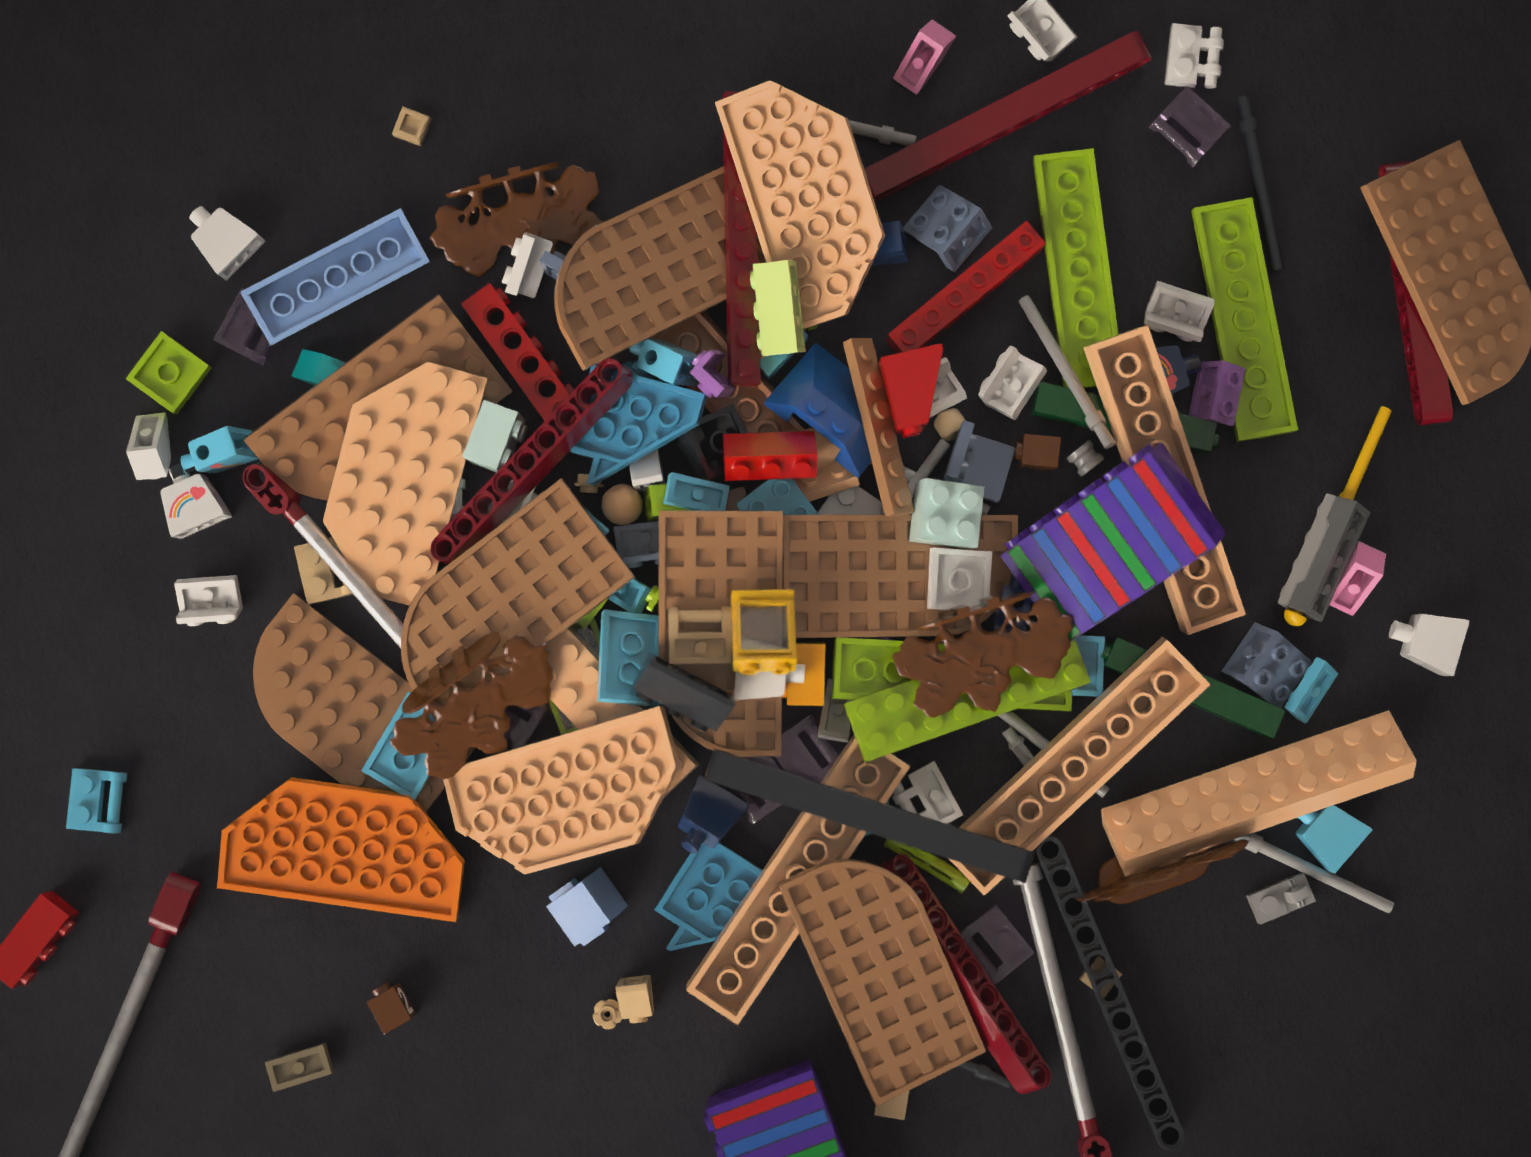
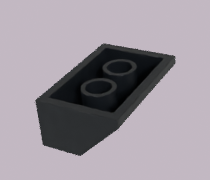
M650 652L632 684L633 689L637 691L635 696L650 704L655 700L665 705L667 713L677 718H680L681 714L692 719L690 724L705 732L709 728L717 731L736 704L732 694L674 664H669L668 661Z

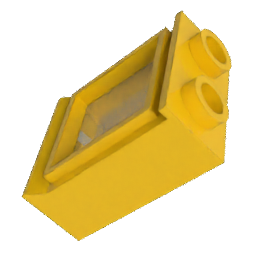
M732 590L730 607L733 672H740L743 675H754L761 671H771L773 674L783 675L790 671H795L797 651L794 590Z

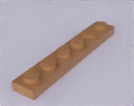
M851 338L844 341L843 345L885 517L906 516L914 513L912 497L899 451L872 338Z

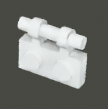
M1173 23L1170 28L1165 85L1194 88L1197 77H1205L1204 87L1216 88L1217 77L1221 75L1219 56L1224 46V40L1221 39L1222 28H1210V38L1206 39L1201 38L1202 26ZM1200 51L1208 52L1207 64L1205 65L1198 64Z
M935 761L907 775L913 786L904 789L900 782L893 792L894 796L892 799L896 805L899 804L901 809L946 824L963 815ZM916 795L919 796L926 809L921 813H917L910 798Z

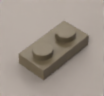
M326 1042L265 1062L273 1092L330 1075L334 1072Z

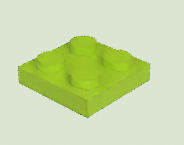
M161 331L126 379L170 412L177 415L212 367Z

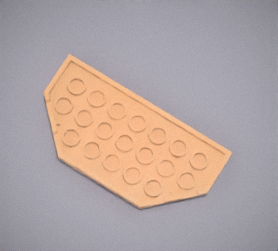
M767 81L715 102L766 263L783 260L796 261L803 330L847 315L885 238L848 118L773 81Z
M427 362L352 405L323 522L345 559L382 599L410 606L419 589L437 572L439 561L433 558L431 554V543L450 522L466 459L462 456L479 414L488 380L487 377Z
M659 706L467 763L452 778L443 779L456 831L479 842L481 847L498 858H503L513 864L515 869L521 873L528 874L640 843L680 764L665 707Z

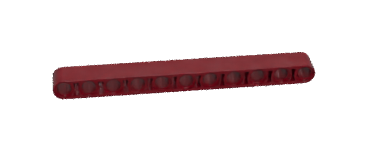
M1131 32L865 168L864 171L874 202L1143 66L1151 60L1152 56L1139 32Z

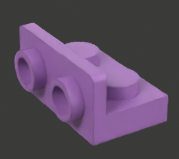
M1223 360L1201 362L1202 370L1197 372L1188 416L1214 421L1226 426H1233L1245 368Z

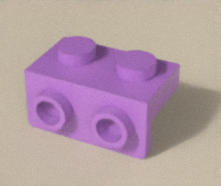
M704 350L692 362L695 367L690 373L700 382L697 385L698 388L710 398L712 396L716 398L729 397L736 389L733 385H728V380L715 369L726 356L722 350H709L708 352Z

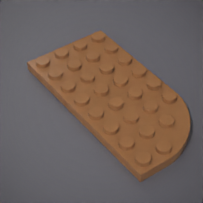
M1458 140L1360 187L1458 398L1462 405H1466L1504 386L1517 374L1523 365L1531 346V292L1462 143Z
M724 166L591 228L569 250L561 264L556 280L555 311L560 330L583 371L726 300ZM757 235L758 264L766 263L764 253Z
M438 294L245 437L244 441L259 460L294 491L312 498L328 500L352 405L427 362L487 377L488 380L481 406L483 400L496 404L513 391Z
M563 479L558 480L435 574L419 589L408 608L401 635L403 668L413 690L429 678L428 671L437 664L442 668L453 660L452 652L460 646L467 649L476 641L492 632H498L501 639L500 644L489 659L503 657L505 644L514 636L525 637L532 645L543 643L547 645L635 578L629 567ZM510 656L504 659L506 662L512 663L514 661ZM498 664L499 666L496 668L493 665L490 666L494 672L499 674H506L510 670L509 667ZM477 666L460 679L459 682L464 687L470 688L481 681L483 669ZM487 672L486 679L490 681L493 675ZM453 686L433 701L442 705L447 703L450 695L453 693ZM431 712L430 714L432 715L434 720H436L437 717L434 715L433 712Z
M659 510L658 657L669 662V607H678V610H721V607H730L732 590H782L783 511ZM740 606L741 637L782 648V606H768L765 610H758L756 606ZM721 622L678 623V632L721 631ZM732 663L674 664L732 694L734 698L736 672H733ZM782 696L734 699L736 702L735 706L717 731L710 728L707 732L702 731L690 724L691 718L681 714L680 718L671 715L686 734L708 749H718L737 756H781Z
M783 515L782 590H794L796 638L937 636L939 633L938 627L926 630H919L917 628L921 624L952 614L951 610L927 609L930 548H959L909 542L912 515L885 517V515ZM981 515L978 547L967 549L992 551L990 596L1000 597L1001 589L1004 585H1009L1012 572L1000 555L1008 549L1005 544L1018 535V515ZM782 606V638H788L786 606ZM996 608L989 610V612L979 613L980 623L993 614ZM970 617L948 623L946 627L952 635H956L970 630L972 622Z
M293 593L264 630L255 653L253 667L254 688L259 707L265 719L280 737L339 783L396 792L361 770L406 694L412 692L413 689L404 677L318 610L308 605L300 596ZM477 747L468 748L466 761ZM430 776L416 799L426 813L444 791L443 779L439 776Z
M838 859L819 863L778 883V887L876 1106L986 1052L924 906L917 894L901 878L891 871L870 862Z

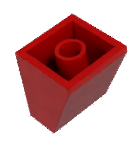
M942 343L881 357L878 365L883 379L895 434H902L903 439L920 435V432H923L922 429L929 422L943 351Z

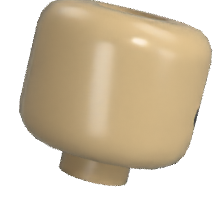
M946 409L938 413L934 420V427L944 441H953L956 439L958 430L965 419L958 409Z

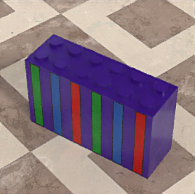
M1149 443L1128 459L1131 462L1130 465L1123 461L1103 476L1106 480L1105 482L1101 478L1097 479L1078 493L1080 499L1074 495L1054 510L1056 516L1052 512L1048 513L1030 526L1029 529L1026 528L1005 544L1008 549L1000 556L1025 592L1035 591L1034 595L1030 597L1033 603L1040 598L1048 597L1056 601L1060 613L1073 616L1072 623L1074 627L1067 634L1070 642L1215 548L1227 534L1162 443L1154 448Z
M811 1059L712 1095L708 1098L707 1107L704 1108L705 1114L703 1116L709 1132L714 1131L716 1134L714 1147L718 1157H847Z

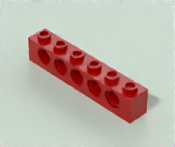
M1025 221L887 335V343L896 353L927 346L1038 255L1046 243L1028 221Z
M489 283L462 302L461 305L543 420L546 421L574 389L569 383L564 386L558 379V376L562 374L552 359L546 362L541 352L545 349L534 335L529 338L523 330L528 325L517 311L514 314L510 312L506 305L511 301L501 287L495 290ZM494 313H504L502 323L498 325L490 324V318ZM512 336H520L522 339L520 346L516 349L507 348V342ZM529 360H537L539 362L538 369L533 373H526L524 371V366ZM549 383L556 385V392L553 396L543 397L541 395L544 385ZM576 414L570 419V425L575 422Z

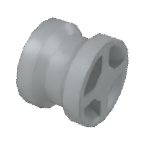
M1088 440L1066 459L1069 463L1076 465L1078 468L1077 473L1082 477L1100 463L1104 456L1101 453H1096L1093 449V443L1091 440Z

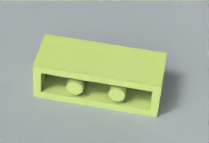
M783 260L753 264L750 282L753 290L756 291L757 302H754L753 310L756 320H759L760 332L757 333V345L759 350H762V356L806 352L796 261Z

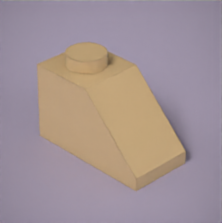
M651 975L620 978L616 985V995L622 1019H629L630 1023L648 1021V1016H653L654 1013Z

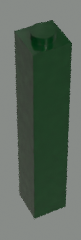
M1044 382L1039 383L1036 388L1030 416L1090 429L1085 421L1086 415L1070 388ZM1087 393L1096 410H1101L1107 420L1105 425L1109 432L1113 434L1100 395ZM1178 413L1192 453L1206 455L1211 452V449L1216 448L1219 440V432L1216 431L1217 422Z
M1116 637L1112 638L1111 642H1105L1101 657L1104 658L1105 668L1122 675L1147 650ZM1201 674L1210 685L1190 705L1265 738L1274 739L1285 710Z

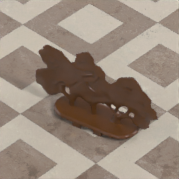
M554 162L524 171L520 166L508 169L509 175L496 179L491 174L479 177V184L446 194L447 198L470 195L472 200L463 211L458 210L455 206L444 205L439 207L435 214L437 229L429 238L433 241L434 247L444 249L447 261L452 262L455 266H462L466 272L476 277H481L494 265L501 246L511 247L512 252L516 237L522 239L525 232L552 241L553 245L550 253L554 254L556 251L555 244L558 240L573 246L595 224L603 223L595 213L587 211V206L600 192L596 175L592 171L586 173L583 168L573 164L566 168L559 180L552 182L544 178L543 173L553 170L560 165V162ZM535 175L537 182L534 193L528 194L514 191L513 181ZM504 184L508 195V201L504 206L493 208L483 203V190ZM546 188H552L554 195L549 196ZM476 207H479V220L475 225H470L471 212L475 213ZM484 208L491 212V216L484 215ZM465 214L464 221L460 222L458 219L459 215Z
M1034 590L999 599L998 596H988L979 599L981 604L979 606L969 609L967 605H959L950 608L951 615L917 626L919 630L938 627L939 633L934 641H925L915 636L906 637L901 644L900 651L894 653L893 659L900 676L920 681L921 684L916 689L914 706L923 710L925 715L937 717L952 710L962 693L968 694L976 707L996 712L1001 701V692L1006 691L1012 681L1009 673L1011 667L1017 665L1034 677L1055 678L1061 667V660L1067 655L1071 647L1067 634L1074 627L1072 623L1073 616L1060 613L1056 601L1048 597L1040 598L1036 601L1029 613L1020 612L1013 608L1015 602L1033 596ZM998 607L1001 608L1006 617L1001 628L992 632L982 629L978 614ZM1035 615L1037 622L1031 621L1029 616ZM970 617L972 628L966 631L961 638H955L947 630L946 624ZM1014 617L1017 619V622L1022 621V619L1031 626V629L1024 632L1017 628L1013 621ZM1010 623L1012 629L1007 633L1005 631L1006 625ZM942 641H944L945 645L943 652L939 651L938 647Z
M498 632L485 635L467 649L460 646L452 652L453 660L442 668L438 664L428 671L429 678L415 688L406 698L402 705V711L411 714L424 707L423 715L417 718H401L395 721L394 737L390 739V744L403 756L425 753L427 756L424 761L428 776H439L441 779L452 778L466 765L469 747H477L485 754L506 752L507 738L504 735L509 730L511 720L504 713L505 708L508 705L532 708L550 702L552 691L550 683L553 680L554 668L547 662L550 651L547 649L546 643L532 645L525 637L514 636L505 644L503 657L491 659L489 657L500 644L501 636ZM510 656L514 661L511 663L506 662L504 659ZM498 664L509 667L510 670L506 674H499L494 672L490 666L493 665L496 668L499 666ZM477 666H480L483 669L481 681L473 687H464L459 680ZM487 672L493 675L490 681L486 679ZM453 686V693L450 695L447 703L442 705L433 701ZM431 712L437 717L435 721H431L429 718Z
M1240 839L1233 842H1225L1210 849L1207 848L1126 877L1123 874L1117 857L1114 856L1105 861L1099 869L1097 877L1098 888L1084 893L1075 900L1089 901L1096 898L1095 901L1097 902L1109 900L1119 905L1137 901L1197 879L1205 873L1210 862L1233 857L1237 852L1245 848L1249 841Z

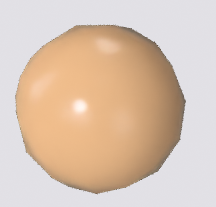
M618 484L610 488L603 495L601 509L605 518L620 526L628 525L637 520L643 506L640 493L632 486L626 484Z

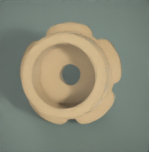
M578 474L577 483H574V485L580 486V492L598 493V487H604V484H601V482L596 485H590L587 483L588 474Z
M601 1000L595 1005L593 1020L598 1026L601 1025L604 1029H612L616 1026V1023L621 1022L622 1017L619 1004L615 1000ZM606 1011L610 1012L609 1017L605 1016Z

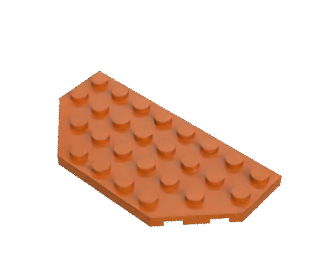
M291 777L222 830L217 888L456 922L459 916L465 860L420 804L413 800L410 795Z

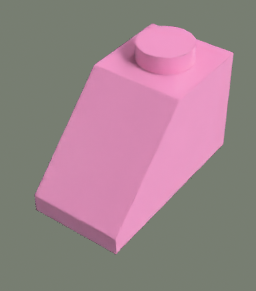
M934 20L929 21L918 32L893 79L917 95L943 60L956 35Z
M1358 541L1330 606L1353 616L1382 578L1386 553Z

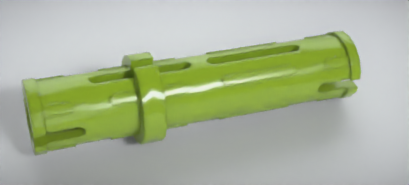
M886 839L884 843L886 848L888 847L898 854L908 856L915 865L953 887L959 893H963L970 882L961 871L930 852L890 839Z

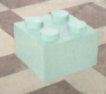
M483 400L462 457L471 464L497 473L514 455L517 443L523 442L528 426L524 425L526 420L514 410Z
M929 478L916 481L913 501L914 513H912L909 542L966 550L977 548L984 487Z

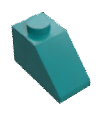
M302 349L292 377L315 386L344 365L345 362L325 354Z

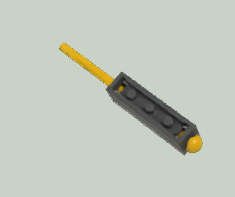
M1380 407L1344 491L1339 497L1326 493L1323 502L1317 509V516L1312 527L1305 536L1300 554L1293 563L1287 583L1281 589L1278 603L1286 608L1284 618L1291 626H1301L1307 621V618L1322 622L1371 513L1360 503L1353 501L1392 412L1389 408Z

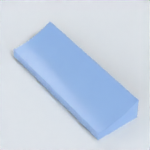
M400 208L240 293L270 345H273L430 261Z

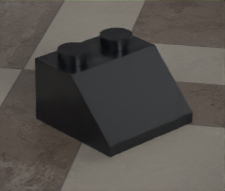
M734 404L701 417L700 424L697 427L677 437L674 441L691 477L713 481L725 475L723 434L747 433Z

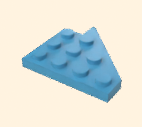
M597 365L591 367L589 374L597 367ZM618 370L612 374L611 381L615 380L618 376ZM633 375V382L630 388L569 452L593 459L587 483L596 485L697 427L700 424L708 396L701 392ZM597 392L591 396L590 403L596 400Z
M720 842L715 848L702 844L696 854L690 853L655 908V911L679 926L666 949L672 951L715 941L762 872V869Z

